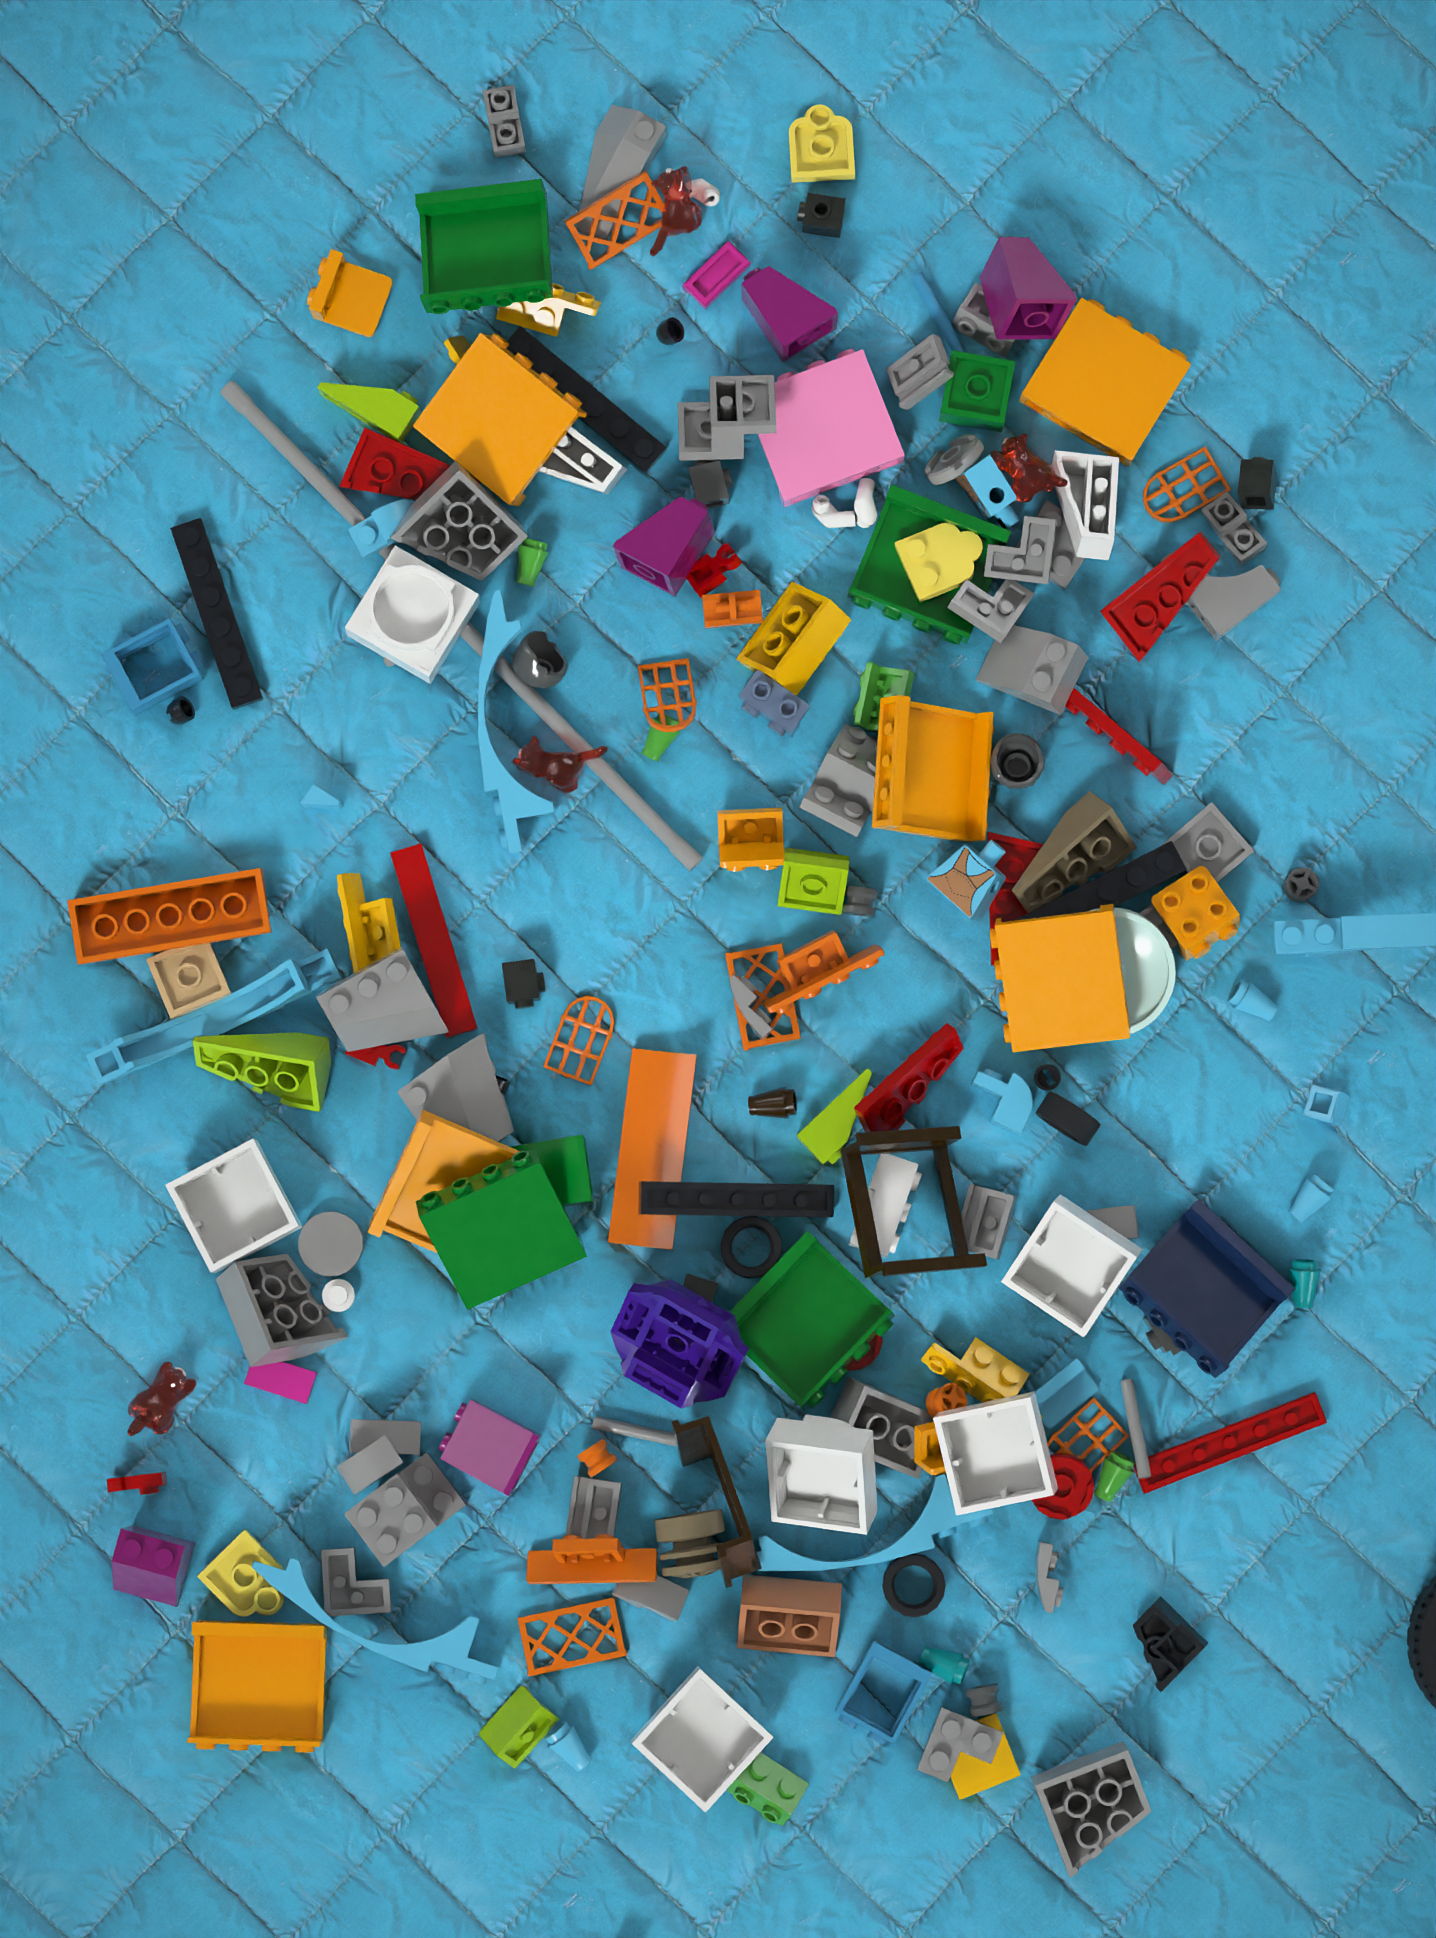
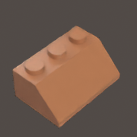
M743 1575L737 1648L835 1657L842 1583Z

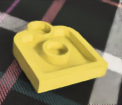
M825 105L812 106L806 111L804 117L796 119L789 128L791 183L854 180L855 162L851 123L842 116H835L834 112Z
M950 523L938 524L894 542L896 551L919 603L962 586L966 579L970 581L974 575V561L981 556L983 550L982 541L977 534L971 531L960 532L956 526Z
M246 1529L197 1575L220 1601L237 1616H249L255 1611L262 1615H272L281 1609L284 1602V1595L252 1568L253 1561H257L282 1570L283 1567Z

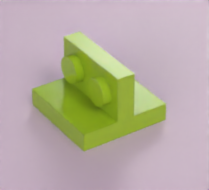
M785 847L777 906L841 915L849 871V856Z

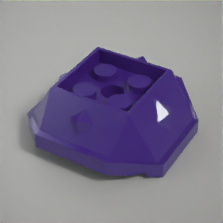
M672 1279L648 1285L634 1283L629 1289L610 1331L615 1348L622 1359L620 1364L624 1376L681 1409L693 1406L696 1402H708L725 1397L749 1350L741 1339L735 1315Z

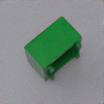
M952 350L949 369L953 371L954 376L945 383L939 422L1002 432L1015 361Z

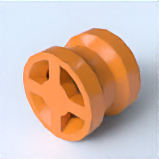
M947 1383L928 1393L925 1400L926 1409L931 1417L934 1418L938 1412L967 1406V1396L964 1390L956 1383Z
M604 1438L576 1456L580 1462H584L588 1467L587 1473L590 1478L618 1460L615 1454H610L607 1450V1442Z

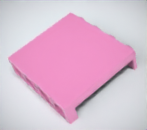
M854 349L845 350L837 354V359L827 363L824 360L813 362L806 367V371L795 374L794 371L784 373L776 378L777 382H774L776 433L757 435L780 491L779 496L784 508L904 462L905 454L863 349L856 352Z

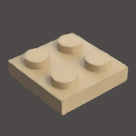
M211 943L166 950L146 959L169 1017L172 1020L232 994Z

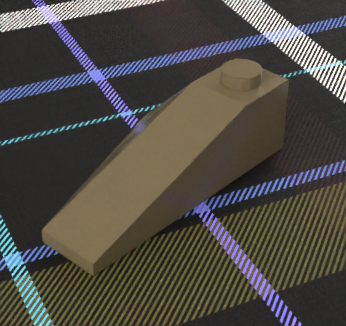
M1089 791L1066 811L1012 891L1024 910L1030 913L1061 897L1063 890L1075 884L1080 887L1088 882V877L1100 871L1105 874L1114 869L1137 847L1113 808Z

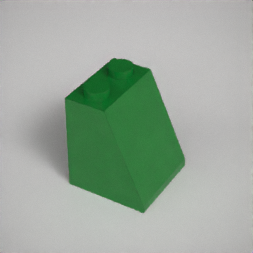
M583 1135L511 1146V1148L518 1151H529L537 1148L540 1161L563 1207L594 1203L586 1141Z

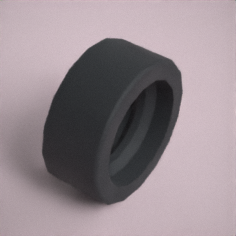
M1051 1091L1048 1092L1035 1112L1039 1118L1054 1129L1084 1146L1089 1144L1101 1125L1087 1112Z
M757 1216L742 1217L732 1222L724 1231L721 1239V1256L725 1265L734 1274L744 1278L764 1276L779 1261L782 1254V1240L777 1229L768 1220ZM746 1228L761 1230L770 1241L771 1251L764 1263L756 1267H747L740 1264L732 1253L734 1237Z
M914 1553L896 1558L889 1564L883 1576L882 1588L885 1599L895 1611L904 1616L919 1617L928 1615L938 1607L944 1597L946 1584L943 1572L935 1561L925 1555ZM912 1565L921 1566L926 1569L933 1580V1590L930 1597L923 1603L916 1605L907 1604L900 1600L894 1588L895 1578L899 1571Z

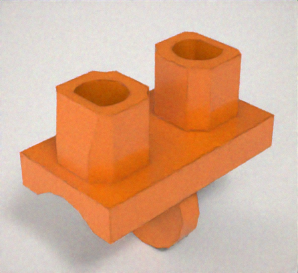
M760 590L702 595L705 629L763 623Z

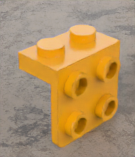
M331 249L328 258L323 257L320 262L318 275L321 277L317 288L312 287L307 298V305L310 306L311 315L319 321L365 337H372L376 332L393 286L392 279L386 275L348 263L343 253Z
M782 807L717 810L720 867L736 872L745 870L746 867L759 866L762 870L777 869L779 865H784Z
M1198 866L1155 894L1151 899L1153 907L1177 939L1179 952L1186 961L1193 956L1195 959L1204 956L1210 951V945L1220 939L1222 941L1230 939L1238 932L1237 928L1240 927V914L1204 866Z

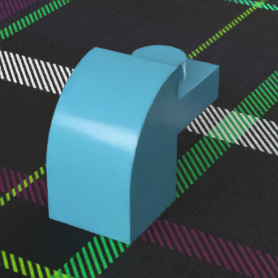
M402 499L374 510L371 512L372 516L348 529L362 558L367 559L393 543L404 544L391 539L390 536L415 501Z
M985 1069L984 1073L977 1071L971 1085L1000 1098L990 1122L1017 1135H1021L1033 1105L1032 1094L1027 1083L1015 1073L1010 1076L1006 1084L1002 1082L1004 1076L992 1070Z

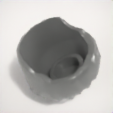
M533 631L522 639L515 650L512 667L516 675L526 684L532 687L547 689L563 680L568 664L565 657L561 655V652L556 647V644L548 640L545 632Z
M1011 733L1000 739L992 749L990 771L995 780L1009 789L1028 788L1035 784L1045 768L1044 753L1032 737L1022 733Z

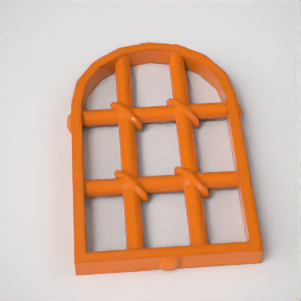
M1203 447L1163 471L1157 472L1147 482L1143 490L1142 501L1145 510L1152 518L1160 522L1173 523L1187 518L1188 515L1213 502L1225 492L1229 493L1231 489L1207 448ZM1204 452L1209 461L1190 471L1186 462ZM1182 465L1185 470L1183 476L1167 485L1162 475ZM1212 465L1217 477L1199 486L1195 479L1196 474ZM1158 478L1162 485L1160 486L1161 489L1146 496L1149 485ZM1189 478L1194 488H1192L1191 492L1176 500L1171 490H1173L1174 486ZM1221 481L1226 490L1207 499L1204 494L1205 489ZM1166 492L1171 500L1169 501L1170 504L1153 512L1147 502ZM1198 493L1203 503L1184 513L1180 507L1182 502ZM1173 507L1176 508L1180 515L1174 518H1162L1159 516Z
M689 658L638 665L643 699L642 710L645 713L647 722L654 729L662 732H676L690 725L696 716L697 700L694 696ZM686 665L689 680L680 681V679H677L675 667ZM670 667L672 682L662 683L659 680L658 669ZM653 670L655 685L644 686L642 671ZM690 685L692 701L683 702L680 700L678 686ZM671 687L672 690L674 689L676 704L665 705L662 700L661 689ZM654 690L656 692L658 706L647 708L645 691ZM692 707L690 716L684 721L682 708ZM675 709L678 714L679 724L666 726L664 710ZM657 712L660 715L661 724L652 720L649 713Z
M585 996L577 998L570 1003L561 1016L559 1027L543 1068L564 1075L565 1078H572L592 1086L608 1042L613 1036L614 1018L611 1009L604 1001L597 997ZM590 1000L602 1004L594 1025L585 1022V1018H583ZM580 1001H584L578 1018L567 1015L572 1006ZM606 1009L611 1019L609 1031L601 1028L602 1024H600ZM565 1020L573 1022L574 1026L568 1044L557 1041ZM580 1025L589 1028V1032H591L584 1050L574 1047L575 1044H573ZM597 1032L607 1035L599 1056L591 1054L592 1050H590ZM555 1045L564 1048V1054L558 1069L548 1066ZM570 1051L580 1054L579 1058H581L575 1075L563 1071ZM587 1058L597 1061L590 1081L579 1078Z
M1093 1397L1057 1432L1051 1435L1047 1444L1049 1447L1054 1440L1060 1446L1056 1453L1074 1455L1069 1450V1447L1082 1435H1087L1093 1443L1080 1456L1077 1454L1075 1457L1083 1460L1094 1449L1097 1450L1098 1447L1105 1454L1089 1469L1092 1474L1093 1470L1104 1461L1105 1456H1109L1110 1452L1117 1449L1129 1435L1114 1420L1113 1415L1109 1414ZM1094 1403L1101 1411L1088 1423L1085 1422L1083 1424L1078 1416ZM1105 1414L1113 1424L1100 1437L1099 1435L1095 1437L1089 1428ZM1074 1421L1081 1430L1068 1442L1065 1441L1063 1443L1057 1436ZM1118 1428L1124 1437L1108 1450L1101 1442Z

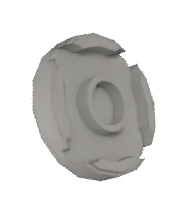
M967 434L960 436L948 444L951 448L945 453L941 449L933 455L925 467V474L932 484L939 485L953 480L977 461L984 450V446L976 435Z
M336 1211L322 1212L311 1217L302 1227L298 1238L299 1254L304 1264L313 1272L323 1276H340L351 1271L359 1261L364 1250L363 1235L358 1224L349 1216Z

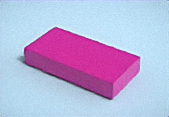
M727 241L683 284V288L706 309L751 266V262L730 241Z
M278 1362L249 1367L244 1384L307 1404L317 1372L290 1363Z

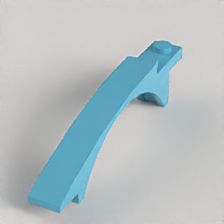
M497 590L494 591L487 618L479 671L478 739L484 791L486 793L498 791L499 795L498 797H493L496 817H503L504 828L499 829L502 848H508L509 854L523 852L517 820L555 813L553 802L530 792L508 773L499 760L489 737L486 722V696L490 678L502 653L522 632L520 620L507 622L502 592Z
M1436 913L1341 916L1340 918L1272 922L1274 955L1301 954L1302 957H1313L1372 949L1436 946Z
M328 948L298 962L290 959L231 995L171 1021L114 1040L113 1043L87 1054L86 1057L98 1085H102L192 1048V1040L195 1036L223 1035L285 1007L286 1004L342 979Z
M946 1475L934 1476L926 1503L918 1517L900 1537L884 1548L854 1559L823 1560L791 1551L776 1542L769 1535L764 1534L757 1537L761 1550L756 1551L762 1567L758 1571H823L881 1563L935 1548L931 1535L937 1533L938 1538H943L957 1533L956 1526L968 1523L969 1527L972 1528L988 1522L987 1516L993 1514V1511L990 1508L956 1516Z
M289 1558L285 1570L253 1561L252 1568L276 1590L322 1624L373 1652L426 1673L428 1672L431 1660L437 1662L436 1669L454 1674L455 1668L468 1672L467 1679L482 1684L486 1683L487 1678L495 1680L499 1667L467 1657L479 1622L478 1618L467 1616L448 1631L420 1642L388 1644L368 1640L344 1629L323 1611L306 1584L300 1561Z

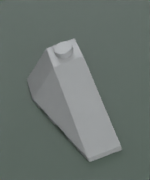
M611 105L595 133L579 211L642 172H647L667 138L666 125L639 110ZM639 185L631 189L629 196H633ZM614 199L603 206L601 214L616 217L621 200ZM587 216L577 222V231L588 235L593 217ZM599 219L594 237L608 239L613 230L614 222Z

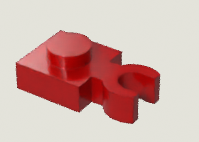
M729 543L723 544L713 558L706 553L695 562L686 579L701 599L702 595L709 594L727 580L723 574L724 572L734 570L742 564L737 554H733L735 551Z
M381 1045L350 1052L346 1050L345 1054L375 1067L380 1058L384 1060L389 1068L399 1070L401 1066L392 1063L391 1055L394 1052L406 1054L407 1050L400 1045H391L389 1047Z
M166 1472L107 1479L108 1492L139 1489V1494L144 1495L159 1493V1486L167 1485Z

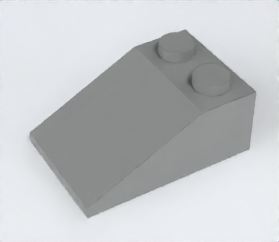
M1013 625L1002 643L994 640L975 680L1061 715L1089 657L1078 644L1050 633Z
M848 1376L830 1418L842 1420L855 1428L873 1430L875 1462L919 1479L923 1468L914 1462L915 1426L933 1422L934 1420L931 1415L920 1407Z

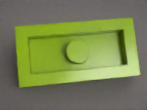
M521 1685L479 1731V1736L499 1758L516 1769L559 1721V1718L540 1703L526 1687Z

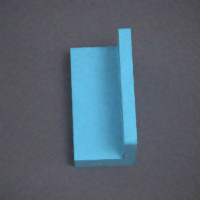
M1074 1358L1034 1390L1039 1411L1042 1415V1423L1048 1429L1055 1426L1099 1389L1084 1370L1085 1367L1078 1358Z

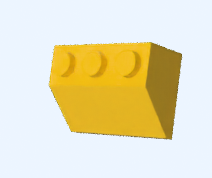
M791 582L736 660L754 673L756 670H760L797 696L852 619L831 599Z

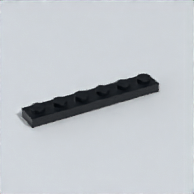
M519 326L507 340L509 343L507 349L515 356L519 352L532 361L531 369L539 375L544 372L558 383L555 388L565 395L566 392H569L582 402L580 408L587 413L585 418H578L645 474L649 472L667 451V447L523 327Z
M198 518L171 527L170 529L231 708L235 710L264 700L202 519Z
M1170 841L1016 920L1087 912L1100 908V905L1113 904L1115 907L1187 869L1173 842Z
M639 1181L638 1215L833 1217L834 1185Z

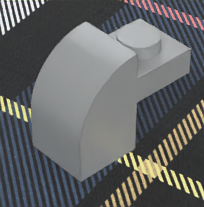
M384 1435L337 1466V1469L355 1495L400 1466L403 1461L387 1436Z

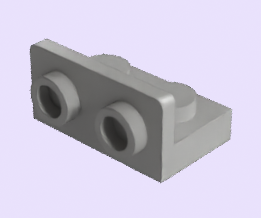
M975 283L960 305L952 326L963 335L987 347L990 351L1006 357L1016 339H996L982 286Z

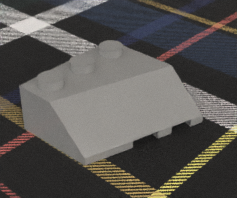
M457 461L409 507L406 515L390 536L391 539L405 543L427 556L430 555L447 563L448 566L480 581H483L528 537L524 526Z
M402 947L316 994L319 1004L348 1052L449 1032Z
M485 1033L478 1035L447 1054L397 1091L416 1120H418L422 1110H426L497 1142L502 1141L514 1132L504 1095L500 1092L495 1076L497 1072L494 1062L491 1061L488 1053Z
M288 1254L235 1261L216 1278L250 1367L304 1358L348 1337L342 1327L337 1329L328 1315L331 1312L325 1304L319 1305L309 1291L310 1283Z
M1123 1741L1031 1776L1070 1878L1090 1859H1094L1102 1853L1107 1845L1117 1837L1124 1835L1152 1812L1130 1753Z

